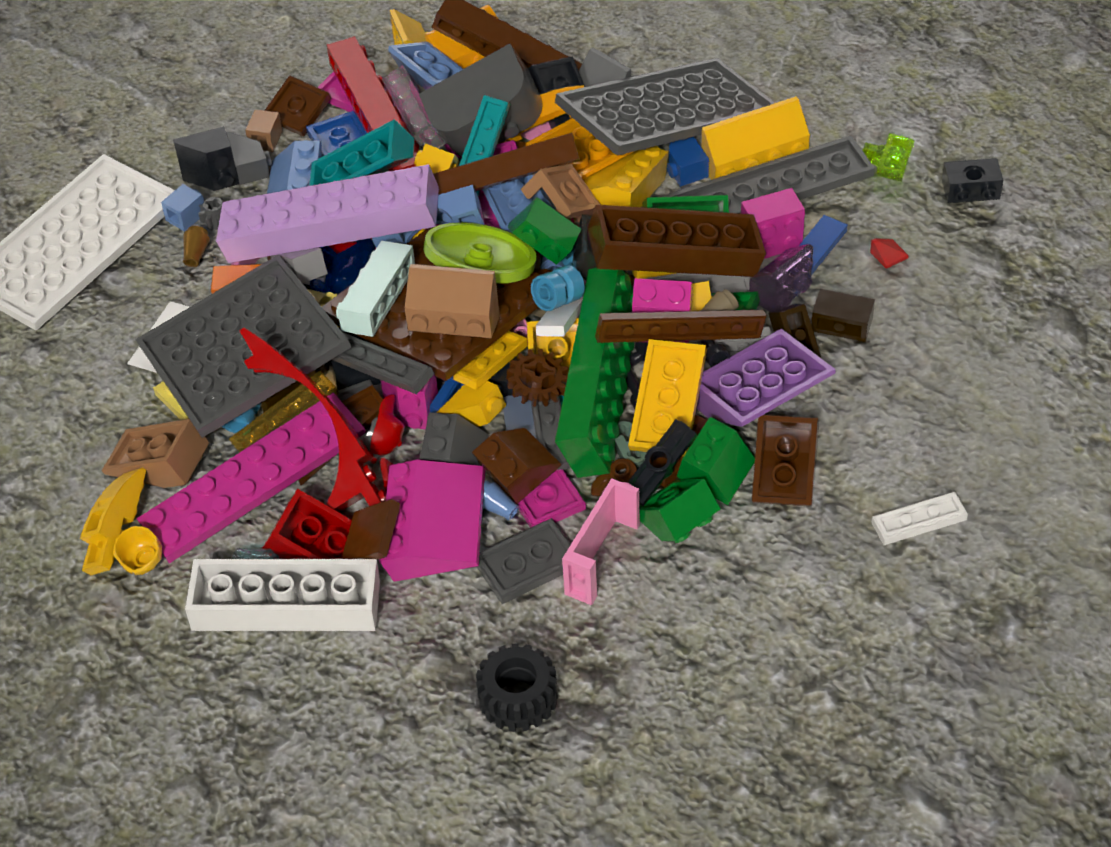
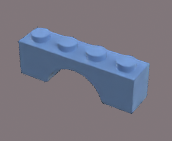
M473 185L438 195L436 224L462 222L485 225L480 200ZM420 230L372 238V241L376 248L381 241L407 244Z

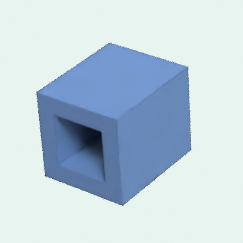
M182 184L161 202L165 220L185 232L199 220L198 213L201 212L199 205L204 203V197L198 190L191 189Z

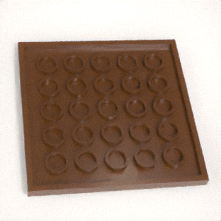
M434 227L427 228L407 243V245L413 246L415 264L436 266L426 257L423 250L426 234ZM533 271L529 277L521 281L496 283L500 317L492 338L408 331L405 314L407 282L373 337L360 334L355 335L374 345L430 366L435 376L447 381L538 308L532 298L531 283L534 278L541 274ZM349 287L322 306L328 316L339 327L341 326L336 316L338 304L346 297Z

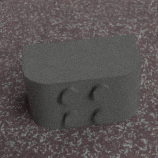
M511 44L504 46L419 93L431 124L452 151L461 157L463 156L484 95L510 104L497 144L515 137L518 133L532 126L541 114V96L529 70Z

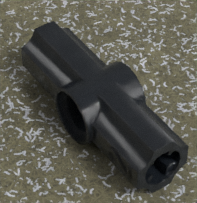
M675 419L656 446L647 451L644 462L628 481L629 484L639 488V504L643 507L663 480L672 475L675 464L697 437V434L682 421ZM664 457L667 459L666 464L661 468L652 466L657 458Z

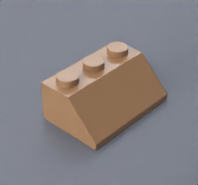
M410 264L405 300L408 331L492 338L500 317L495 271Z

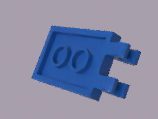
M354 111L306 126L307 134L311 141H321L323 156L367 134Z

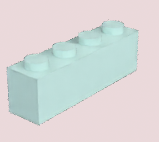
M381 241L376 250L372 251L369 261L364 268H361L355 283L349 287L346 297L337 306L336 316L340 321L342 332L371 337L375 335L408 281L410 264H415L412 245Z

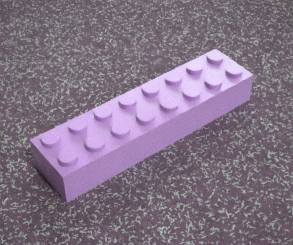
M428 164L222 202L216 242L227 262L233 263L436 227L439 186Z

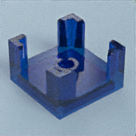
M370 238L355 241L357 244L338 254L329 246L318 247L321 248L328 274L326 275L325 283L320 279L311 280L310 288L318 292L340 294L356 281L361 268H364L369 261L372 251H375L373 241Z

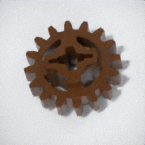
M528 349L527 356L519 353L517 354V361H510V368L507 369L506 377L508 380L507 388L513 389L512 396L514 398L522 396V404L530 400L533 407H536L538 402H542L546 407L548 406V400L551 399L557 403L559 395L564 396L568 367L562 366V358L553 359L554 352L543 355V349H539L538 354H534L531 349Z

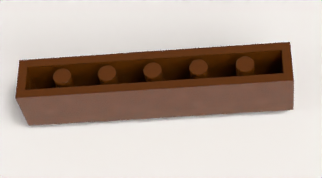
M444 0L436 13L432 25L434 30L485 57L511 44L527 69L531 65L569 57L465 0ZM574 59L577 69L579 71L582 66V63Z

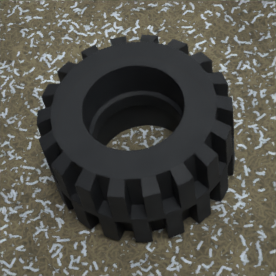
M515 643L510 648H506L504 645L498 647L499 652L497 653L491 651L487 654L488 660L483 659L479 664L480 670H477L476 674L478 701L482 714L486 715V719L490 723L495 721L496 727L503 729L507 726L511 732H516V728L528 731L531 725L535 727L542 725L541 719L548 720L551 717V710H555L557 705L556 699H558L555 666H552V660L549 656L544 657V652L539 648L533 651L532 645L525 644L524 647H519V643ZM514 682H524L532 686L520 693H510L503 690L505 686Z

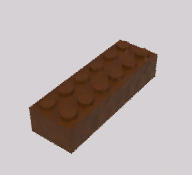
M595 205L587 228L597 269L756 277L766 255L754 214Z

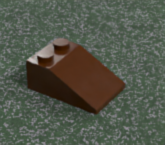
M762 415L758 418L752 503L812 507L819 436L818 418Z

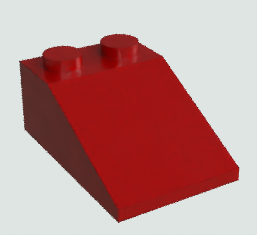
M297 488L262 549L278 559H341L352 520Z

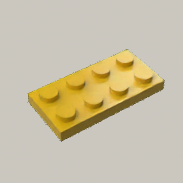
M649 339L629 438V450L647 452L650 448L656 446L675 419L682 421L693 429L707 353L706 345Z

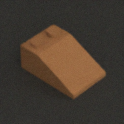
M190 419L126 429L101 471L105 475L119 477L124 473L144 468L146 469L144 484L162 488L183 486L190 481L192 473L198 462L203 458V453L209 442L205 437L202 438Z

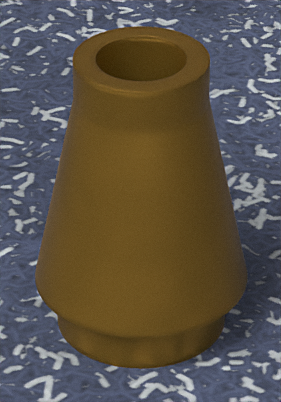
M190 226L183 234V263L186 266L197 267L199 265V261L210 241L209 233L203 227Z

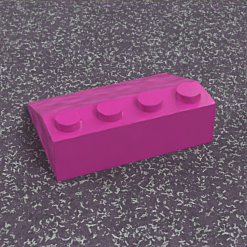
M412 460L389 466L386 501L394 499L400 503V508L387 557L380 559L379 562L394 582L479 566L485 468L483 466L426 460Z

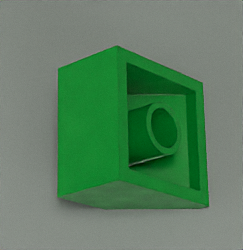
M538 197L507 226L511 233L556 265L571 253L581 231V228Z
M709 417L684 455L677 477L679 479H705L714 498L729 505L755 464V457L734 429Z
M705 479L674 480L651 496L644 507L639 505L640 522L661 541H674L675 543L687 539L691 535L690 531L695 527H702L713 520L712 515L721 510Z

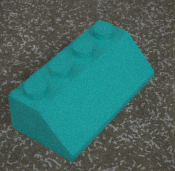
M394 119L313 161L309 186L387 172L389 169L413 158L414 137Z

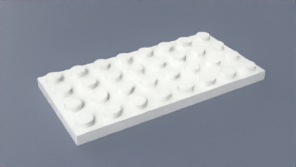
M105 154L100 156L0 242V311L37 331L164 217L161 202L175 190Z

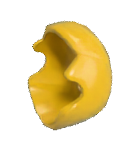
M132 526L123 530L116 538L113 555L127 572L143 575L153 570L161 561L162 545L150 529L142 526Z

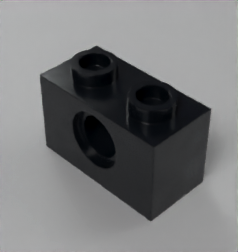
M998 159L944 162L942 184L947 203L1001 199L1003 177Z

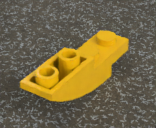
M139 468L122 474L103 491L95 502L80 536L81 540L89 544L82 567L83 572L95 575L111 569L115 560L113 555L114 543L122 532L121 527L124 524L133 522L137 514V505L144 488L146 469Z

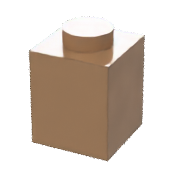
M255 109L245 131L247 138L260 141L263 151L274 152L283 132L279 112Z

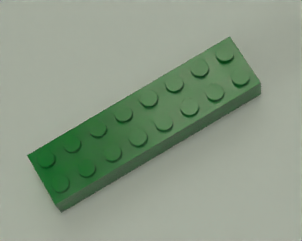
M597 268L588 270L555 443L577 478L610 474L612 461L615 460V438L619 437L618 422L623 414L622 401L623 395L627 392L626 378L627 372H630L631 369L629 359L631 351L634 350V342L597 343L595 334L600 313H632L634 289L629 275L625 274L623 270Z

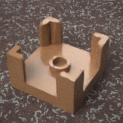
M572 164L540 169L521 188L527 199H531L543 188L557 208L556 211L568 220L573 218L574 224L578 227H581L592 217L595 205H600Z

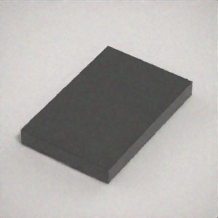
M552 518L479 552V566L476 567L501 604H504L562 576V558L570 547V543Z

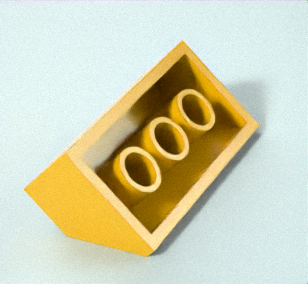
M797 96L702 127L701 148L709 158V178L711 180L809 149L810 134Z

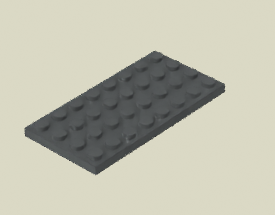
M718 58L556 93L555 103L616 155H624L629 152L702 135V127L775 103Z

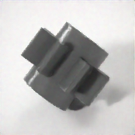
M210 197L203 204L199 205L201 211L198 213L200 223H206L207 229L218 230L223 198Z

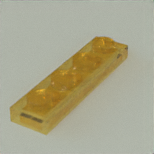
M321 370L311 377L326 396L332 393L335 395L339 394L336 386ZM301 384L230 437L229 441L240 453L320 400L312 391Z

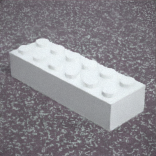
M193 559L185 607L191 631H376L380 590L377 559Z

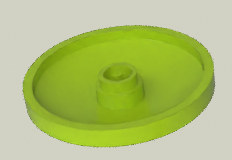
M462 222L446 223L430 229L425 237L423 250L426 257L434 265L495 271L496 283L521 281L529 277L535 268L536 253L531 246L524 243L514 234L492 226Z

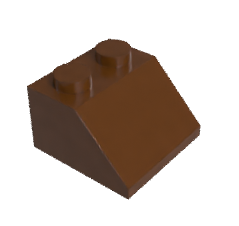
M526 428L495 432L472 451L480 466L485 468V472L516 504L562 466Z

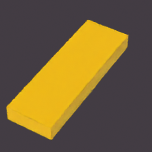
M508 331L453 375V380L477 390L528 346L527 338Z

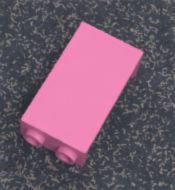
M615 479L610 480L562 558L565 595L593 605L597 598L596 560L593 558L615 522L634 529H638L640 526L639 488L627 482H620Z

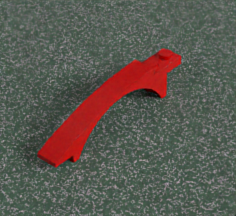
M246 328L240 329L241 335L253 353L251 357L244 361L247 368L253 369L255 373L283 375L302 383L321 401L333 422L338 440L339 466L333 491L326 503L327 506L340 513L362 498H365L369 507L386 501V492L383 489L379 491L374 483L377 479L374 471L368 464L364 466V463L373 457L343 413L308 375L276 348Z

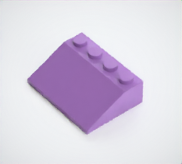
M780 329L736 353L729 359L704 371L696 409L708 419L712 417L722 423L743 427L836 373L835 368L783 329Z

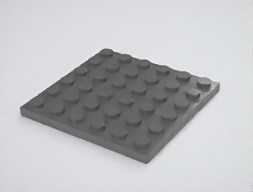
M279 254L135 339L202 438L297 381L283 375L255 373L253 369H248L244 361L251 357L253 353L241 335L240 329L246 328L268 342L306 375L351 348L346 336Z

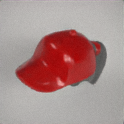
M394 394L387 395L382 400L378 417L373 419L371 428L360 437L373 457L365 462L364 466L368 464L372 468L380 456L390 454L402 445L401 440L405 426L393 415Z

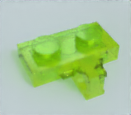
M889 133L885 145L865 142L863 152L872 165L878 166L876 176L902 182L915 140Z

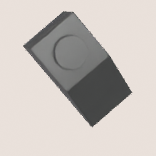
M226 132L231 144L239 184L242 185L269 178L268 167L272 166L269 152L263 151L260 141L232 132Z

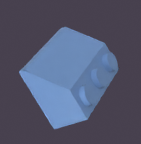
M428 41L390 45L388 48L389 53L401 71L408 76L410 74L415 82L425 90L463 70V68Z
M294 141L272 160L267 194L309 186L312 162L323 157L321 141Z
M535 174L482 189L502 230L511 233L507 227L508 224L536 197L554 210L557 209L543 188L531 199H527L521 191V188Z

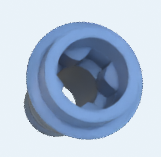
M488 480L484 482L483 509L510 521L517 514L519 506L511 500L496 482L491 483Z

